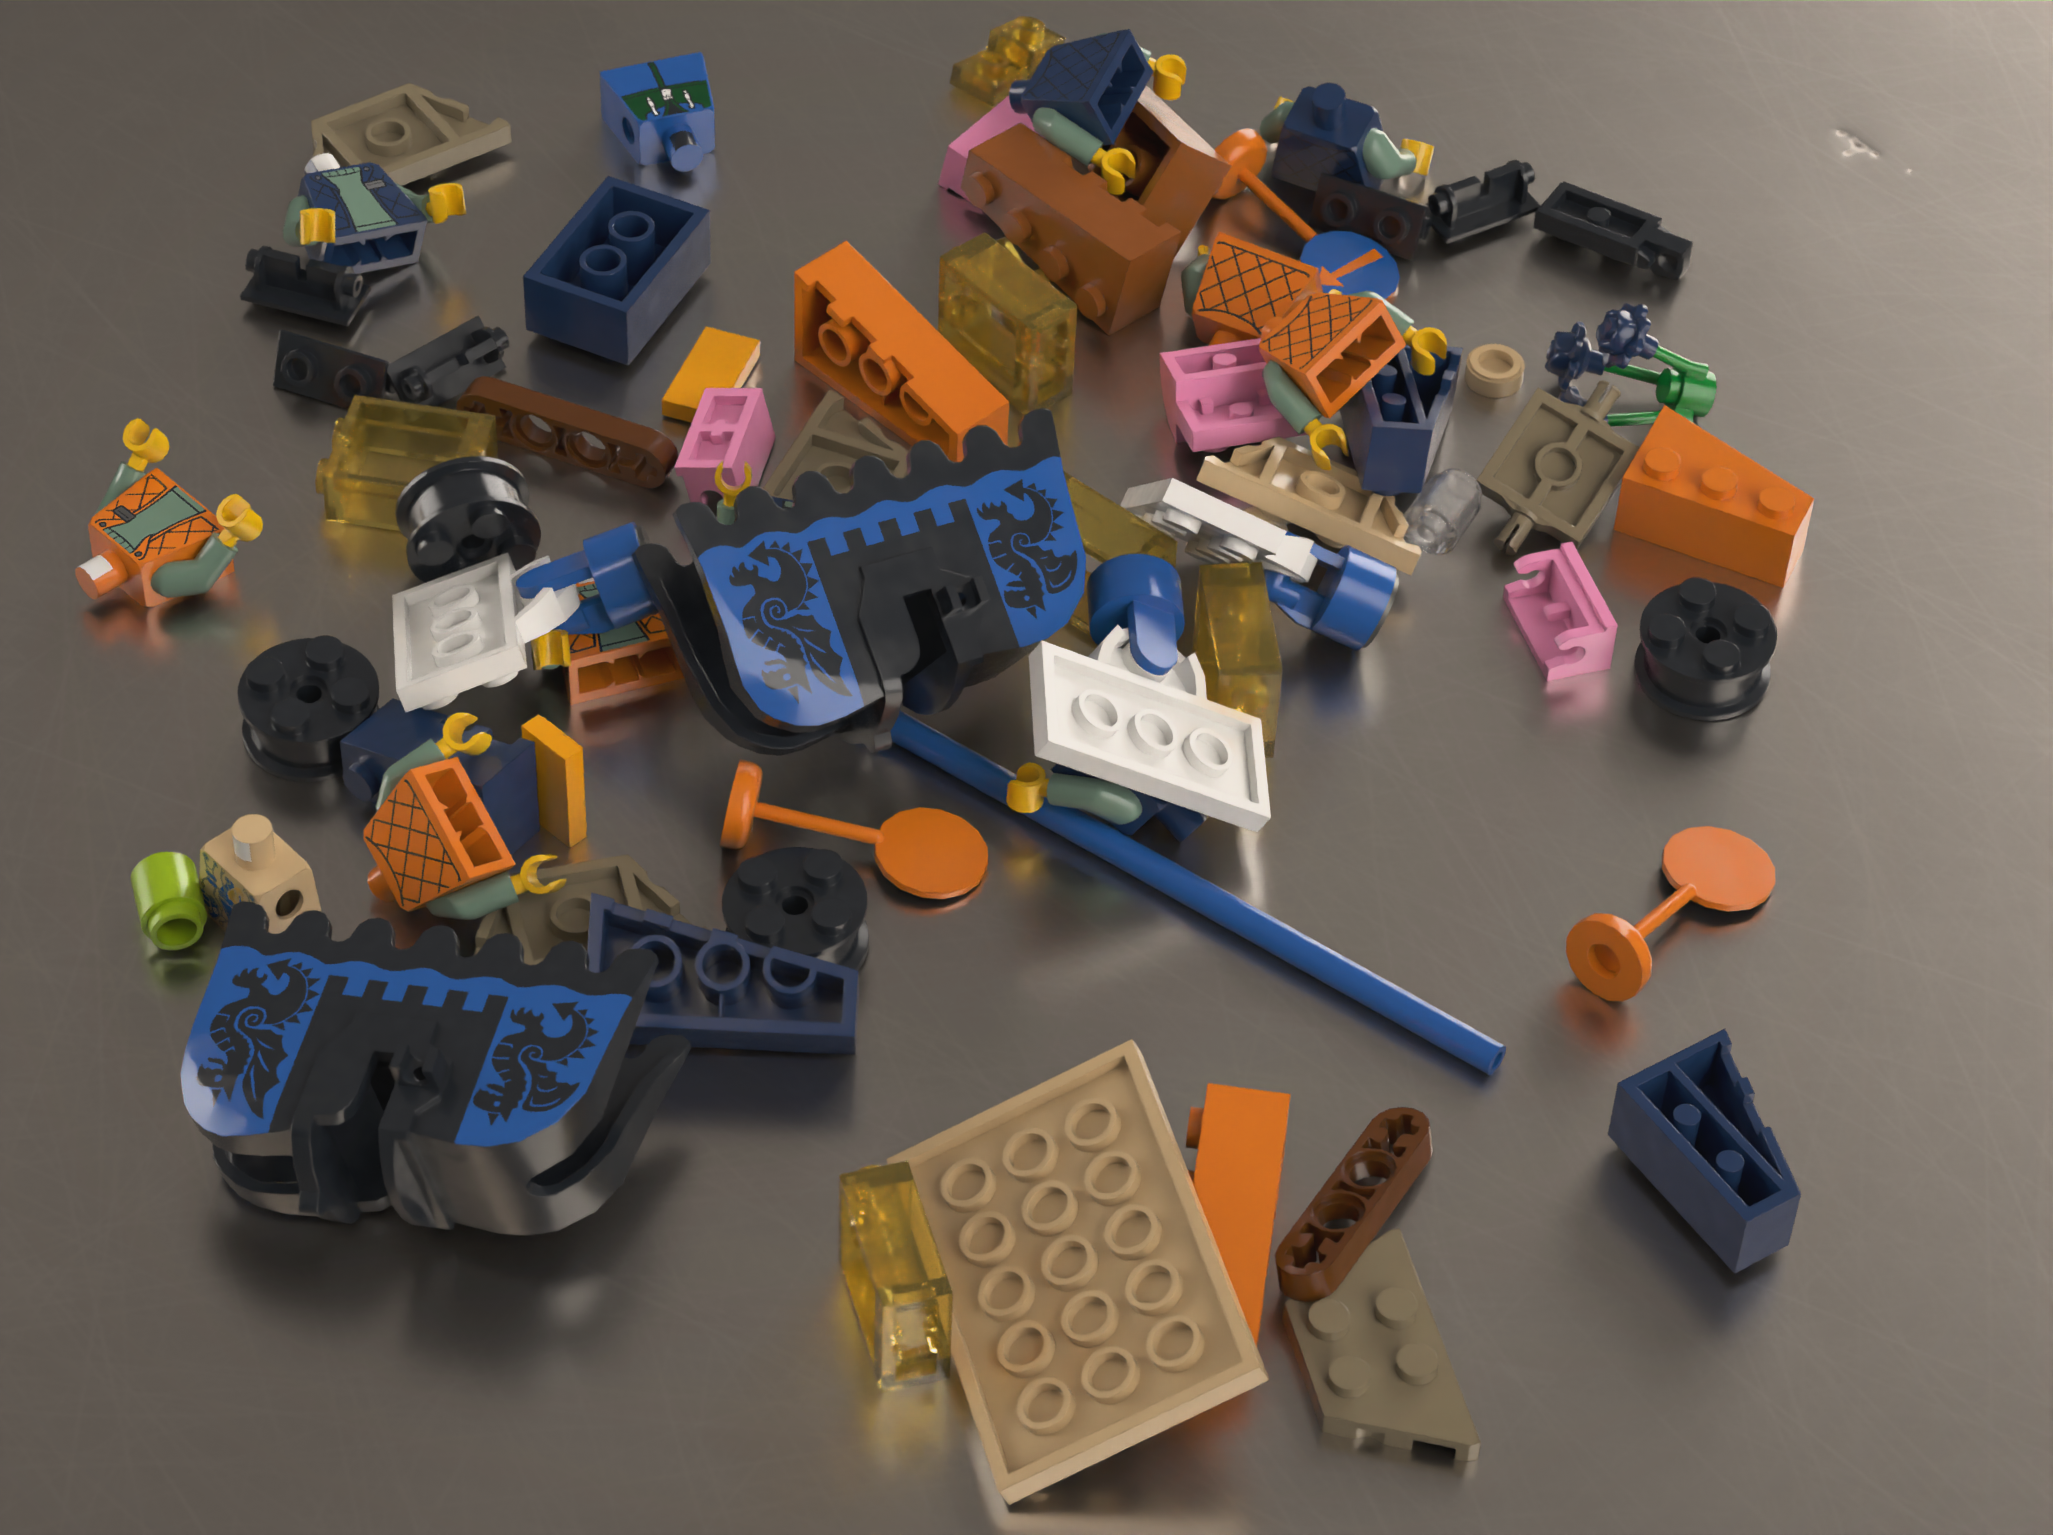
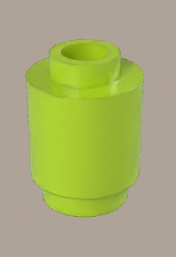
M158 852L140 861L131 873V885L143 933L151 939L155 946L164 950H180L193 945L202 936L203 926L207 920V911L195 863L188 856L177 852Z

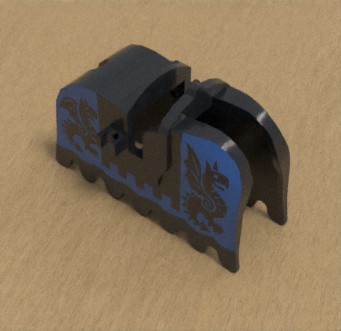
M1045 408L1032 410L1021 418L1018 424L1019 444L1017 447L1005 445L997 432L987 425L975 426L965 434L962 440L964 455L962 462L949 460L941 447L931 440H921L914 444L906 455L908 473L904 478H897L892 475L883 460L876 456H863L853 463L849 471L851 488L848 493L836 491L827 477L818 471H806L794 481L792 486L793 505L790 509H782L777 506L768 491L761 487L749 486L742 490L734 501L735 521L731 525H724L719 522L711 509L701 502H689L680 505L672 515L687 543L693 559L692 563L681 565L675 560L669 549L659 543H648L639 546L632 554V557L659 612L691 695L704 718L727 740L758 754L786 755L804 750L834 734L839 739L851 744L864 743L871 753L879 752L892 746L891 729L899 716L901 703L904 707L922 715H932L948 710L957 701L964 687H970L995 678L1032 652L1041 641H1045L1066 625L1084 594L1086 554L1064 476L1051 410Z
M245 901L234 904L217 963L185 1048L180 1076L184 1104L199 1131L212 1142L213 1159L224 1180L240 1197L261 1208L290 1215L318 1216L319 1218L334 1222L352 1224L358 1220L362 1212L382 1211L392 1205L400 1217L412 1225L451 1230L454 1228L455 1223L500 1234L525 1236L559 1231L595 1213L623 1184L663 1098L691 1049L690 1042L684 1036L673 1034L660 1035L650 1041L640 1056L636 1058L624 1057L655 969L659 963L657 955L651 950L628 949L617 955L607 970L594 973L589 971L590 958L582 944L575 941H564L555 945L542 962L528 965L524 963L525 950L517 936L510 933L494 935L487 939L477 954L471 957H463L459 955L460 941L452 928L444 925L432 926L420 935L413 946L408 949H398L395 947L396 933L389 921L382 918L367 919L358 925L348 939L336 942L331 940L333 927L325 913L318 910L301 913L295 917L285 931L272 934L268 932L270 919L261 905Z

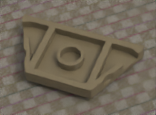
M411 83L311 120L313 157L329 153L334 156L340 167L371 162L379 165L395 183L401 186L512 143L511 125L506 120L497 117L490 125L469 117L468 105L452 99L439 98L432 91Z
M828 390L763 489L768 491L770 496L793 500L792 486L795 479L806 471H818L827 477L836 491L848 493L851 488L849 471L853 463L863 456H876L883 460L892 475L897 478H904L908 473L906 463L908 450L898 442L887 439L882 429L868 417L858 421L844 409V397L836 391Z
M626 854L537 869V879L542 885L546 886L550 882L566 879L565 885L559 891L548 894H535L526 891L518 895L519 902L484 916L475 936L476 949L473 955L480 951L487 939L502 933H510L518 937L525 950L524 963L528 965L542 962L552 947L564 941L578 942L587 951L591 892L613 898L616 903L643 911L651 909L671 915L674 920L688 924L691 923L680 913V902L664 887L652 883L648 878L647 871L630 855Z
M1400 1228L1389 1230L1370 1243L1340 1286L1330 1296L1310 1302L1289 1299L1284 1303L1282 1320L1323 1433L1353 1439L1370 1437L1380 1441L1383 1445L1407 1450L1412 1449L1413 1440L1455 1448V1459L1466 1462L1478 1460L1481 1446L1480 1439Z

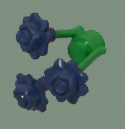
M1626 303L1620 310L1606 312L1604 322L1598 325L1595 334L1599 351L1591 349V343L1586 337L1587 332L1584 322L1577 321L1573 325L1571 332L1558 331L1555 333L1554 340L1550 341L1551 344L1546 354L1548 361L1545 364V369L1558 376V386H1560V390L1564 391L1559 393L1558 399L1562 402L1582 407L1586 404L1587 399L1580 396L1577 387H1568L1572 379L1580 378L1584 372L1602 376L1605 371L1656 385L1657 401L1693 422L1694 416L1705 417L1709 413L1715 400L1717 382L1715 374L1709 371L1708 364L1687 360L1659 346L1658 340L1647 334L1651 322L1646 318L1648 308L1642 304L1633 307L1631 304ZM1636 356L1646 360L1653 357L1674 368H1666L1660 373L1630 365L1629 362ZM1661 411L1607 414L1604 420L1610 427L1654 424Z

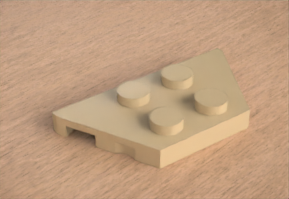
M1281 437L1262 441L1259 446L1246 445L1236 448L1229 462L1224 463L1214 455L1205 458L1196 481L1259 508L1263 515L1275 522L1282 524L1293 523L1314 532L1319 540L1331 547L1342 549L1345 545L1352 546L1396 567L1397 570L1412 575L1422 551L1418 545L1405 543L1403 537L1409 525L1403 513L1396 508L1395 497L1379 495L1371 490H1362L1356 470L1329 459L1331 470H1322L1314 462L1312 451Z

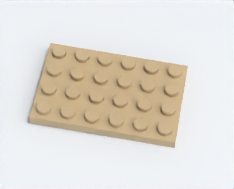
M1133 1039L886 1159L998 1492L1009 1505L1269 1381L1141 1051Z

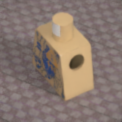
M259 814L244 815L238 818L230 829L206 842L201 848L199 884L207 915L225 932L234 904L242 901L253 902L264 908L270 919L268 932L272 934L285 931L295 917L305 911L318 910L322 912L310 866L307 861L273 832L272 824L265 816Z

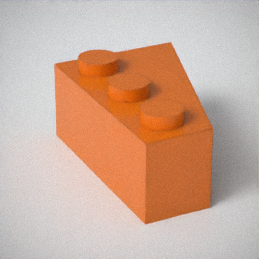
M1664 405L1622 477L1614 530L1784 588L1804 550L1814 498Z

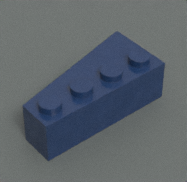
M591 892L587 953L590 958L589 971L600 973L607 970L617 955L628 949L651 950L657 955L659 960L629 1044L648 1045L651 1040L660 1035L673 1034L684 1036L690 1042L691 1047L856 1055L859 1001L858 970L776 946L769 948L739 939L738 935L715 928L711 931L674 920L673 916L651 909L643 911L616 903L613 898Z

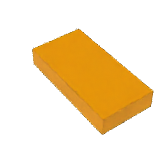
M705 326L662 398V415L692 423L705 388H742L760 357V340Z
M538 714L521 725L522 738L535 742L539 822L543 828L567 847L571 848L587 837L583 747L545 717Z

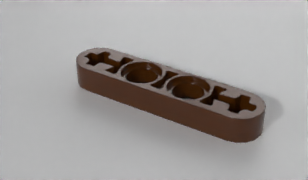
M481 376L475 378L457 400L456 410L459 418L464 425L475 433L640 487L656 488L663 484L674 469L679 456L674 443L665 434L653 428L493 377ZM529 415L544 421L551 429V432L539 428L532 422ZM582 432L595 436L603 443L605 449L592 445L586 440Z
M1407 1107L1390 1108L1379 1113L1371 1120L1275 1252L1279 1289L1285 1296L1295 1301H1317L1330 1296L1340 1286L1431 1159L1433 1146L1429 1118L1423 1112ZM1390 1145H1393V1154L1391 1153ZM1367 1177H1383L1387 1179L1385 1182L1374 1186H1358L1354 1184L1356 1181ZM1349 1219L1355 1221L1352 1226L1342 1229L1323 1227L1332 1220ZM1316 1252H1318L1319 1263L1316 1262Z

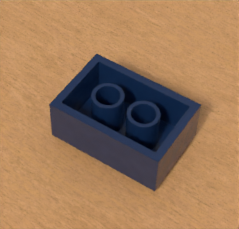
M607 176L524 274L523 289L526 330L629 366L711 264L710 210Z

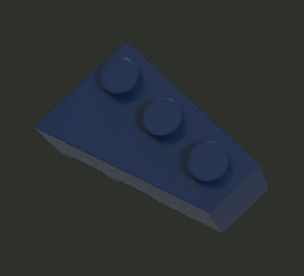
M1406 344L1392 360L1339 409L1362 490H1371L1383 496H1396L1402 492L1421 494L1452 411L1463 347L1447 346L1446 359H1442L1437 354L1429 352L1435 359V373L1423 375L1413 369L1411 365V347Z
M392 698L340 741L344 786L358 799L366 802L370 801L376 805L383 774L386 770L430 738L435 743L442 739L443 727L449 716L432 710H424L422 707L405 712L401 701ZM476 724L469 731H463L462 741L466 743L472 736L480 732L488 733L493 738L492 729ZM521 737L512 745L492 739L488 749L480 755L470 756L458 751L448 758L458 757L511 855L540 831L535 742Z
M1723 1029L1618 1082L1608 1136L1734 1273H1737L1789 1245L1801 1192L1771 1127H1764L1753 1103L1755 1092L1748 1077H1741L1731 1055L1732 1042L1726 1030Z

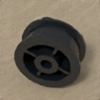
M471 456L439 463L423 471L410 481L397 500L395 517L401 533L408 539L406 557L414 575L426 583L507 552L516 571L533 562L541 541V529L536 515L527 507L529 504V488L523 474L506 461L492 457Z
M1700 577L1686 579L1682 584L1665 589L1653 597L1646 605L1640 620L1639 632L1641 642L1635 654L1634 673L1640 688L1650 700L1670 713L1701 721L1724 720L1739 716L1752 709L1762 700L1770 683L1771 668L1769 661L1772 659L1776 649L1777 628L1770 612L1761 602L1733 586L1711 582Z
M329 635L287 641L273 646L258 655L244 670L239 681L237 693L239 708L244 717L242 723L243 742L251 759L268 773L296 782H320L343 776L340 741L380 709L378 706L379 680L371 662L358 650Z
M787 847L771 850L743 861L728 880L722 895V914L727 926L726 932L738 935L739 939L769 948L773 946L855 970L861 967L866 958L869 948V932L865 921L868 906L866 887L858 872L836 852L828 849L818 850L807 847Z

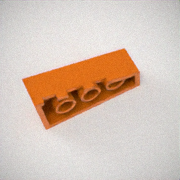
M847 240L794 271V360L911 446L921 440H931L941 447L949 460L962 462L964 458L962 440L965 434L977 425H987L994 429L1005 445L1008 444L1009 401Z
M1208 1083L1204 1108L1191 1106L1186 1148L1198 1149L1195 1171L1188 1170V1173L1257 1347L1264 1303L1265 1280L1268 1274L1274 1220L1276 1218L1280 1178L1285 1154L1291 1094Z

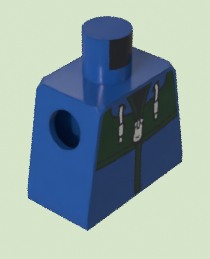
M702 52L600 71L601 116L638 164L648 166L670 161L674 169L686 172L695 169L702 162L703 154L710 153L715 148L714 103Z

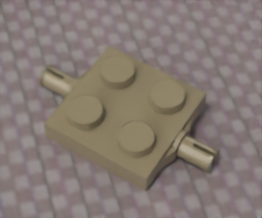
M1600 380L1584 407L1562 402L1539 387L1536 389L1477 478L1474 490L1504 507L1509 515H1511L1498 537L1494 540V544L1498 549L1502 551L1513 533H1515L1508 543L1505 552L1508 555L1515 556L1532 528L1537 531L1546 532L1563 543L1573 542L1576 550L1579 548L1619 487L1622 477L1640 448L1616 434L1604 420L1615 401L1621 396V392L1616 386L1612 385L1600 403L1609 386V382Z

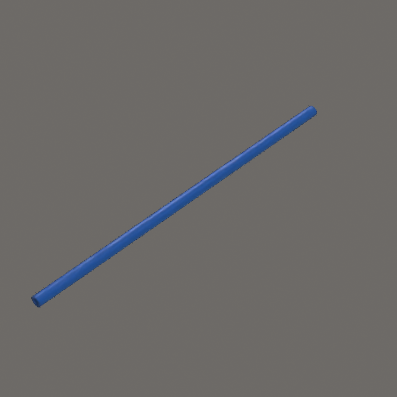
M900 710L899 716L891 729L893 743L1008 806L1006 802L1007 785L1011 780H1016V774ZM1044 797V803L1038 811L1021 813L1482 1072L1492 1075L1500 1066L1506 1053V1046L1085 812L1075 808L1050 805L1048 799Z

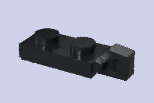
M1565 181L1556 187L1535 212L1533 228L1556 236L1561 240L1606 255L1613 260L1632 266L1636 265L1639 269L1650 268L1655 275L1680 280L1690 267L1693 242L1676 236L1661 226V217Z

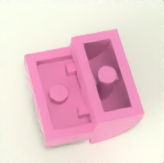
M1261 338L1160 353V378L1163 402L1169 427L1176 443L1187 442L1192 452L1205 451L1215 453L1224 451L1230 446L1262 443V441L1275 437L1286 439L1307 435L1305 432L1299 435L1269 399L1262 376L1263 369L1267 364L1259 351Z

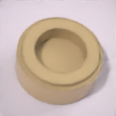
M1486 344L1473 349L1467 357L1465 382L1472 391L1484 397L1504 398L1511 396L1522 386L1525 368L1524 360L1517 351L1505 345Z

